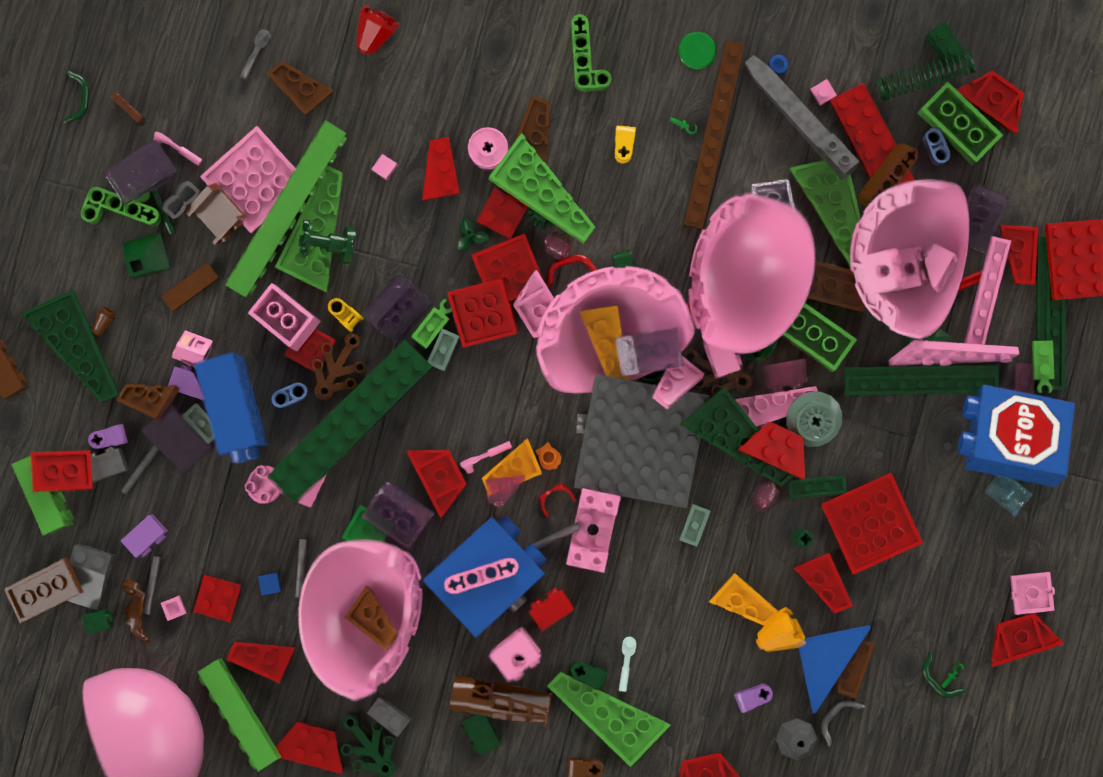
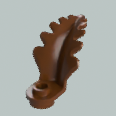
M127 579L122 584L123 591L133 596L125 609V614L128 616L126 625H131L129 631L131 633L134 632L136 638L139 637L141 641L150 643L151 640L145 634L141 621L145 593L139 590L141 586L137 582Z

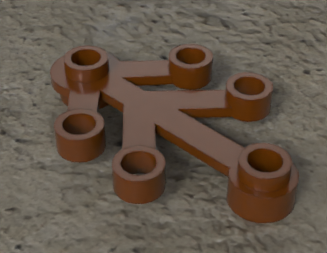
M348 333L345 335V346L335 364L332 356V345L328 342L321 344L320 350L324 353L329 374L324 379L321 370L323 362L321 360L314 359L311 362V368L314 370L317 379L314 394L318 399L328 400L335 391L346 388L351 390L356 387V381L350 377L346 378L344 382L335 384L333 382L336 377L365 371L366 366L361 361H356L352 365L342 367L352 348H356L360 344V338L357 334ZM352 337L356 339V342L354 344H350L349 342L350 338ZM325 345H329L330 347L329 351L327 352L323 350V347ZM320 362V367L314 368V363ZM359 363L363 365L361 370L356 369ZM349 380L353 381V385L351 387L347 386V382ZM327 388V393L321 394V389Z
M689 349L684 352L683 357L687 359L688 354L694 356V359L689 361L690 363H695L712 371L710 362L698 357V353L695 350ZM740 365V370L735 372V374L731 373L715 379L714 374H711L701 379L703 381L702 386L695 385V387L700 389L705 384L727 378L731 382L722 386H713L711 388L712 395L714 394L713 389L715 387L719 389L725 387L727 391L734 388L739 391H746L752 385V378L748 373L743 372ZM740 378L745 379V385L739 384Z

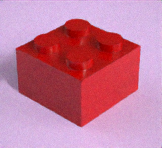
M555 587L546 593L547 597L541 600L539 598L530 604L529 613L541 631L574 610V606L562 588L557 590Z

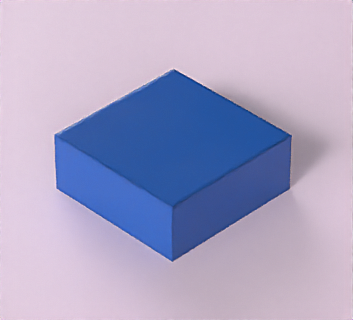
M278 573L258 576L261 595L281 592Z

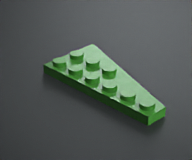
M824 160L791 167L790 171L851 268L850 252L852 237L857 223L861 220L851 174L841 180Z
M328 165L325 167L326 174L322 180L318 179L315 185L317 188L313 195L309 197L275 268L326 293L328 290L332 253L327 252L326 248L309 246L306 258H300V246H298L300 235H304V231H302L304 220L311 221V234L327 237L329 233L335 234L343 173Z
M561 671L547 685L630 767L670 726L669 723Z

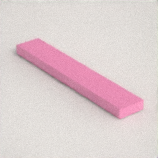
M994 236L990 238L964 344L985 345L1011 244L1010 240Z

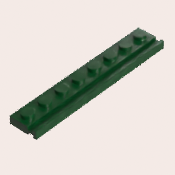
M1038 237L1036 261V341L1053 340L1054 379H1049V383L1052 385V390H1065L1066 300L1052 301L1046 237ZM1036 380L1035 382V390L1037 384L1039 383V380ZM1043 385L1041 390H1047V387Z
M998 365L844 367V395L976 394L982 385L999 388Z

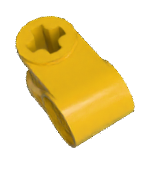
M616 126L614 155L616 161L621 164H625L631 159L636 127ZM622 150H625V157H621Z
M334 298L328 303L329 312L351 333L354 326L364 319L357 311L339 298ZM340 302L342 310L334 312L332 310L333 303Z

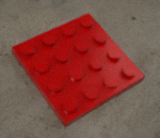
M1103 219L1045 224L1052 301L1103 296Z
M892 473L821 503V507L852 574H856L923 544Z

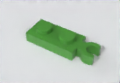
M446 299L441 301L439 310L435 307L431 310L411 336V339L425 350L449 320L445 315L451 313L452 309L451 307L450 309L444 308Z
M1053 340L1032 341L1033 380H1039L1036 392L1041 393V387L1045 385L1047 393H1051L1052 385L1049 383V379H1054Z

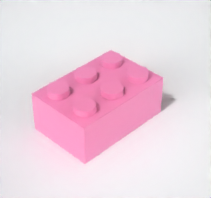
M273 283L270 284L248 312L254 319L295 351L300 349L321 322Z

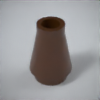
M102 306L101 309H98L91 331L98 336H102L104 331L115 320L114 316L116 313Z

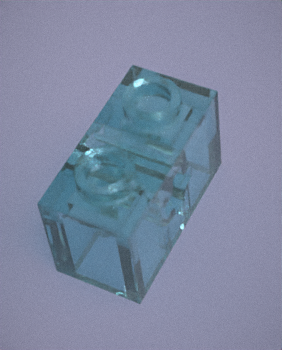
M998 475L985 491L988 496L1014 516L1019 513L1033 495L1014 479Z

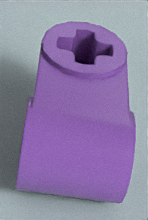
M124 424L91 433L88 438L89 445L95 449H102L128 443ZM97 435L103 439V441H100V445L94 442L97 439Z
M762 683L735 693L734 696L741 713H744L769 702L772 699L773 693L767 684ZM761 689L769 691L766 693L767 697L763 698L762 695L758 696V694L761 693Z

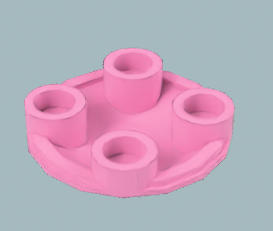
M257 466L249 475L245 484V490L249 496L260 504L270 503L280 495V491L267 479V475L274 469L270 466Z

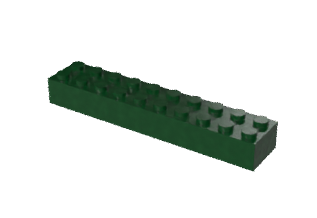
M404 340L267 475V479L296 505L431 371L432 365Z

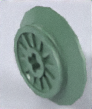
M808 392L799 396L790 405L786 415L787 429L802 436L803 443L807 447H819L829 443L838 434L842 425V411L839 403L831 395L823 392ZM816 417L818 423L815 424L812 418Z

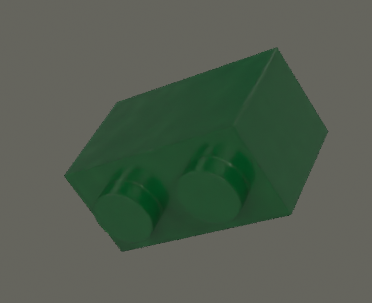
M945 21L929 31L925 36L945 67V57L949 66L952 64L951 55L954 62L958 60L957 53L960 58L963 57V51L965 50Z
M472 714L463 719L462 730L466 736L469 735L473 742L470 745L475 753L478 752L481 756L501 745V741L488 716Z

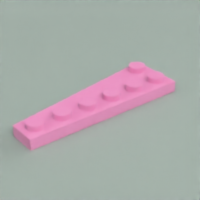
M816 386L740 398L735 399V401L756 426H760L766 422L786 417L790 405L799 396L808 392H818Z

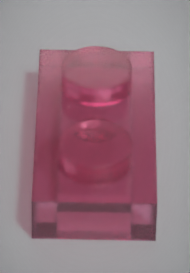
M1015 363L1013 391L1034 395L1033 364Z

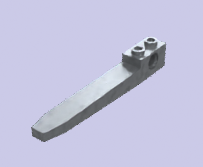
M754 55L745 62V66L754 82L841 180L857 169L859 161L834 134H830L768 65Z

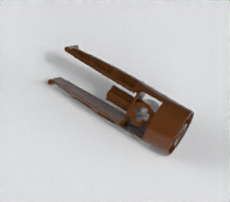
M459 675L455 676L450 711L480 714L495 719L544 723V726L548 725L553 693L548 695L515 685L486 682Z

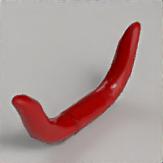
M572 255L561 258L551 264L548 270L547 287L552 285L555 271L561 266L582 262L592 272L597 269L591 260L584 255Z

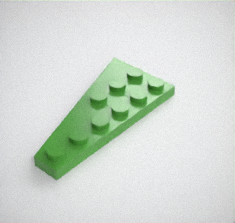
M521 133L489 176V180L584 244L595 229V226L582 209L576 205L572 196L566 192L561 182L547 164L541 160L536 150L530 146L525 136Z

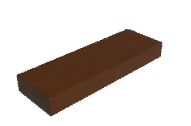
M207 262L161 297L171 311L174 312L217 281L219 277Z

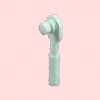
M626 637L623 640L622 653L625 655L621 671L619 691L626 692L630 656L635 653L636 640L633 637Z

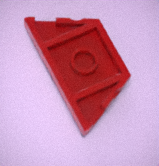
M991 71L957 89L970 104L1014 135L1018 132V121L1021 114V102L1023 101L1024 92L996 72Z
M766 422L758 432H755L744 445L738 448L739 451L797 478H805L803 437L779 425Z
M449 450L407 451L439 516H444L466 486V482Z
M1029 613L998 623L995 629L991 666L995 667L1063 645V641L1035 613Z
M298 721L276 746L282 759L340 774L343 773L336 732L333 730Z
M717 752L683 760L678 777L740 776L723 755Z

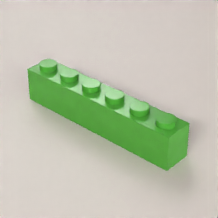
M222 658L215 660L198 671L201 684L207 686L210 691L208 693L210 699L219 706L220 709L218 711L221 717L227 719L230 724V732L239 739L241 750L244 753L247 752L252 768L260 771L281 758L280 753Z

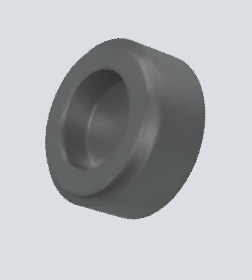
M521 595L509 609L512 612H516L525 603L526 598Z

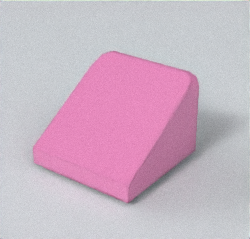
M382 154L371 170L387 181L398 165Z

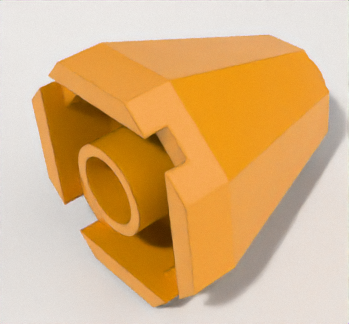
M787 607L779 610L757 633L758 639H756V642L761 650L764 649L766 652L799 648L806 644V641H804L805 636L797 619H791L790 616L793 613Z

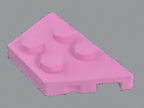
M537 270L532 273L513 304L533 338L539 337L538 331L545 311L554 300Z

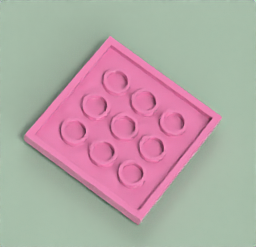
M256 126L200 177L207 185L214 183L219 185L247 216L242 222L246 229L253 234L264 221L295 167Z

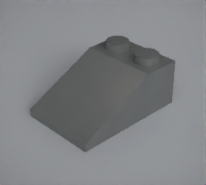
M82 544L74 545L69 562L83 589V593L67 601L98 611L116 555Z

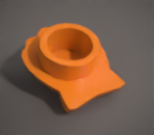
M549 442L535 451L539 455L540 464L544 469H557L561 463L560 453L552 448Z

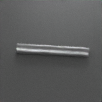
M154 444L122 487L121 492L126 495L160 450L158 445Z
M576 522L533 543V545L537 549L549 545L580 530V524Z
M299 539L295 597H301L304 585L306 539Z
M153 556L143 614L150 615L161 557Z

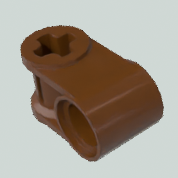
M567 758V777H601L603 774L604 766L599 759ZM593 765H597V773H593Z

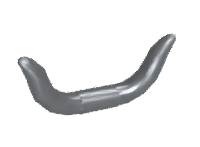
M842 700L830 709L821 723V733L829 747L832 743L828 731L829 722L844 707L863 709L865 705L852 700Z

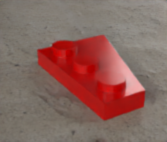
M449 137L430 141L422 201L460 194Z
M999 225L1002 239L1011 241L1007 259L1014 284L1035 285L1038 227Z
M829 552L794 567L834 613L853 606Z
M234 642L226 660L280 683L296 648Z

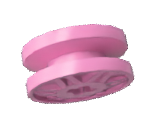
M489 127L481 128L473 133L468 143L469 156L474 164L487 170L495 169L509 151L504 135L497 129ZM486 145L493 146L491 152L483 151L486 149Z

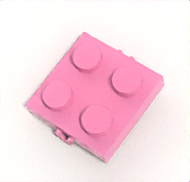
M1050 572L1010 576L1014 614L1055 611L1053 601L1055 590L1051 584Z

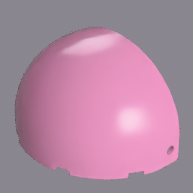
M917 180L893 187L877 196L869 204L860 222L855 227L851 243L850 262L851 271L854 272L856 280L855 286L863 303L874 317L879 321H883L890 327L889 329L899 334L919 339L933 334L946 319L956 298L964 272L969 241L968 206L965 195L958 185L935 180ZM935 243L954 253L958 259L939 294L933 289L929 278V284L868 295L860 256L889 249H897L899 251L919 246L922 247L925 253L928 247H932ZM912 263V264H911V271L914 272L915 266H914V264Z
M744 194V196H736L726 201L709 219L711 223L706 230H702L696 244L689 277H692V289H688L689 303L696 328L701 330L703 333L702 338L708 344L721 351L733 353H750L765 348L777 340L790 327L808 296L815 265V249L812 234L801 214L794 208L779 201L758 195Z
M608 267L576 279L567 286L568 288L562 294L555 297L545 311L540 323L537 355L544 376L554 389L566 393L592 392L595 374H606L579 311L618 305L628 377L632 381L652 373L679 355L693 338L694 324L679 292L659 275L635 267Z
M359 540L337 544L322 553L307 574L299 605L301 641L306 657L315 674L327 687L338 694L353 700L373 694L377 691L378 685L381 683L385 684L394 675L410 649L407 645L411 635L415 636L422 608L423 590L419 588L421 576L417 564L408 553L392 545L377 541ZM365 586L371 588L399 634L388 651L384 650L345 618Z
M140 668L112 669L91 677L84 682L83 701L85 713L96 751L107 777H198L204 756L205 739L202 723L190 698L174 682L159 673Z

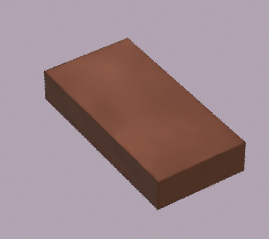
M117 92L110 96L141 126L146 122V119Z

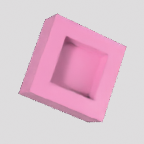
M827 79L810 89L819 106L837 96Z
M180 595L161 603L167 621L187 613Z

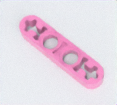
M506 558L450 576L445 581V589L449 593L455 594L512 576L518 571V563L513 558ZM508 561L511 564H515L513 572L504 570L502 571L504 575L500 576L497 564H501V568L505 567ZM489 567L495 568L497 572L496 576L491 579L485 575V571ZM470 573L476 574L478 577L477 583L469 584L467 582V575ZM459 576H463L464 583L467 587L463 588V584L456 586V590H453L452 587H448V584L451 583V579H454L455 582L461 581Z

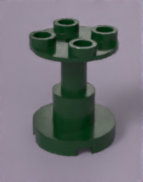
M303 221L302 231H304V235H300L298 246H300V258H306L309 246L326 248L327 252L339 254L341 264H350L354 252L355 227L346 226L342 235L329 233L327 237L311 234V221Z

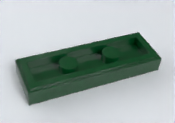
M845 475L791 479L787 481L789 499L847 493Z

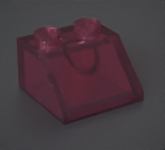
M806 359L763 367L767 390L772 389V392L784 391L783 387L791 386V389L802 388V384L807 383Z
M525 475L487 479L488 503H493V507L505 505V501L512 497L526 479Z

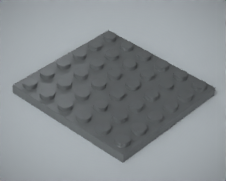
M595 374L573 487L687 508L701 438L680 424L709 399V395L688 391L670 408L666 409L653 398L658 385Z

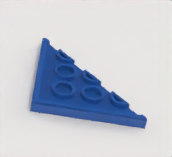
M871 625L804 639L806 644L799 647L813 713L817 712L871 629Z

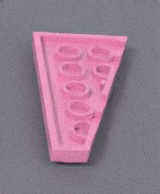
M914 340L888 360L889 367L948 366L951 364L1000 361L1007 363L1019 355L1018 347Z

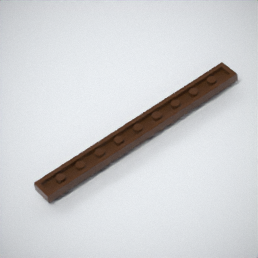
M726 40L683 226L703 229L745 44L729 40Z

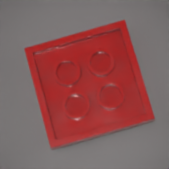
M525 233L472 254L482 282L503 277L510 302L517 299L535 270L538 271L543 279Z
M503 277L447 292L463 348L518 333Z

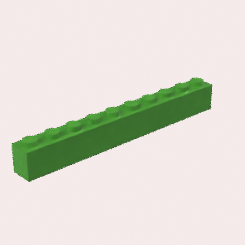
M326 120L323 122L226 281V286L244 297L254 292L257 286L254 283L258 277L262 278L267 270L265 265L268 261L272 262L277 253L275 252L278 245L281 246L287 237L284 235L287 229L291 230L297 221L294 219L298 212L302 213L307 204L304 201L315 192L317 187L314 185L317 180L323 179L327 172L325 170L328 163L331 164L337 155L334 153L337 147L341 148L347 138L344 137L346 134L344 131Z

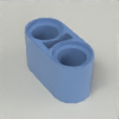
M933 128L927 131L922 140L929 159L936 166L943 165L950 158V151L945 138L939 129ZM929 134H934L937 137L936 143L929 140ZM936 152H942L944 160H938Z
M294 383L276 391L272 395V403L279 408L289 407L306 399L309 394L308 388L302 383ZM299 386L304 390L301 397H297L294 393L295 389ZM280 394H284L286 397V402L282 405L277 402V397Z

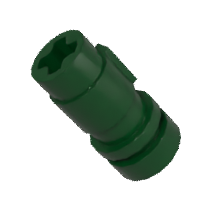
M799 528L792 534V542L797 547L804 548L813 543V535L807 529ZM806 536V540L802 541L801 537Z

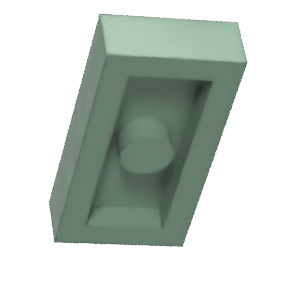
M441 329L427 362L433 367L445 371L459 336Z
M195 403L182 416L205 442L210 444L214 440V435L208 414L198 403Z
M692 504L679 540L697 547L711 511Z

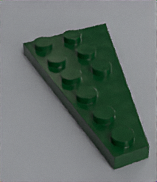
M74 290L20 313L101 403L119 396L120 393Z
M721 387L680 424L777 486L782 487L793 477V475L738 450L759 429L725 387Z

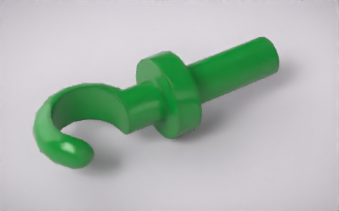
M673 117L669 120L679 125L680 129L686 128L689 134H695L697 131V126L694 125L695 130L690 132L688 129L689 124H686V120L679 121Z
M956 664L953 672L948 673L949 677L941 686L946 688L953 679L956 680L957 669L961 666L963 670V664Z

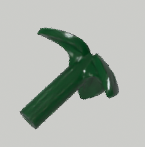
M462 218L460 229L461 232L466 234V237L459 239L457 245L459 251L468 250L471 247L472 239L477 244L485 243L489 239V236L484 231L479 230L473 233V223L466 218Z

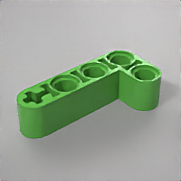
M578 14L573 17L571 22L575 86L579 91L583 92L606 90L611 85V75L606 70H592L589 22L586 16ZM578 21H581L583 24L582 33H579ZM584 40L586 46L580 48L576 45V42ZM581 58L586 59L588 62L584 67L577 64V61ZM600 76H605L608 82L600 84L597 79ZM582 77L589 80V83L585 86L580 85L578 82Z
M93 187L89 190L81 210V217L90 224L100 222L105 209L150 226H157L162 221L160 212L155 208L100 187ZM101 192L102 199L95 201V194ZM115 199L120 200V205L117 208L112 206V202ZM137 205L138 212L131 215V207ZM94 210L95 217L88 219V212ZM144 212L150 215H155V219H150L144 216Z

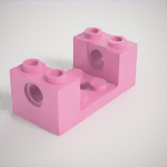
M911 247L899 251L897 249H889L860 256L868 295L900 291L929 284V274L925 266L926 257H924L925 253L922 247ZM912 263H913L914 266H915L914 272L911 271V264H912Z
M582 488L575 523L578 522L581 529L572 533L566 561L567 565L605 572L609 544L621 496ZM595 524L598 526L599 530L596 535L588 533L587 528L589 525Z
M521 626L495 646L490 653V657L509 681L512 679L516 681L524 675L523 670L528 666L533 668L540 662L538 658L541 657L539 653L541 649L525 628ZM521 655L524 659L518 660L515 656Z

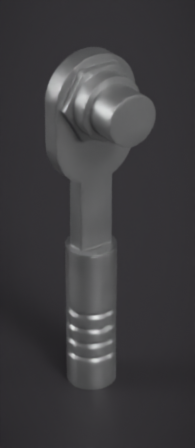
M263 29L257 33L254 40L255 48L240 74L241 78L247 80L260 50L267 46L271 38L269 31Z

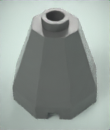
M798 718L782 723L775 737L781 754L794 760L811 755L818 740L812 725Z

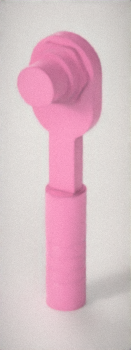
M160 132L154 133L153 145L159 147L163 142L178 150L179 154L199 166L202 159L183 146L179 147Z
M510 441L491 448L484 454L464 460L460 463V466L466 470L467 474L474 471V463L485 457H492L511 449Z

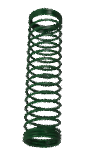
M963 51L966 72L962 65L959 54L957 53L960 74L957 70L953 56L951 55L954 76L949 67L947 58H944L948 78L943 69L941 60L938 59L941 69L942 80L937 71L935 62L932 61L935 71L936 82L931 73L929 64L926 63L929 73L930 84L927 80L923 66L921 64L920 66L923 75L924 86L921 82L917 68L915 66L914 68L916 72L918 88L913 79L910 68H908L912 84V90L909 86L904 70H902L905 80L906 91L903 88L898 72H896L900 87V93L895 85L893 75L890 74L893 83L894 95L890 89L886 75L884 77L887 85V90L883 78H876V84L881 100H889L890 94L893 98H895L896 92L899 96H901L902 90L905 94H907L908 88L913 93L914 86L916 90L919 91L920 84L922 88L925 89L926 82L928 86L931 87L932 80L934 84L937 85L938 78L940 82L943 83L944 76L947 81H950V74L952 78L955 80L956 72L958 76L961 78L962 70L966 76H968V69L971 75L974 73L976 74V68L971 51Z

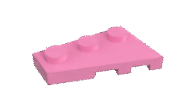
M679 354L668 364L653 398L668 409L703 379L704 373Z

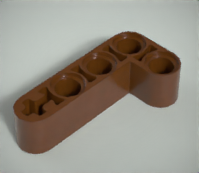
M904 143L897 144L860 191L858 202L866 209L877 196L896 187L918 159V150Z

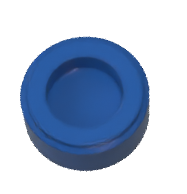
M775 55L770 59L768 66L776 75H781L787 70L788 61L782 55Z

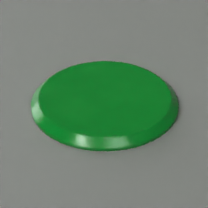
M692 32L681 40L678 48L679 57L683 64L691 69H704L714 61L716 45L709 35L703 32Z

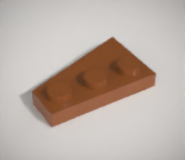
M365 586L345 618L384 650L388 651L399 634L371 588Z

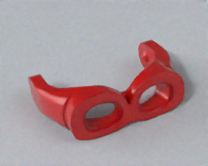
M563 482L538 496L541 509L547 518L549 513L544 508V502L551 492L556 490L566 491L574 502L577 501L571 490Z

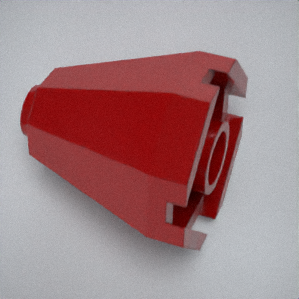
M363 6L360 12L356 45L359 47L358 51L365 55H369V53L374 54L400 26L399 22H395V19L377 9L374 12L370 11L371 7Z

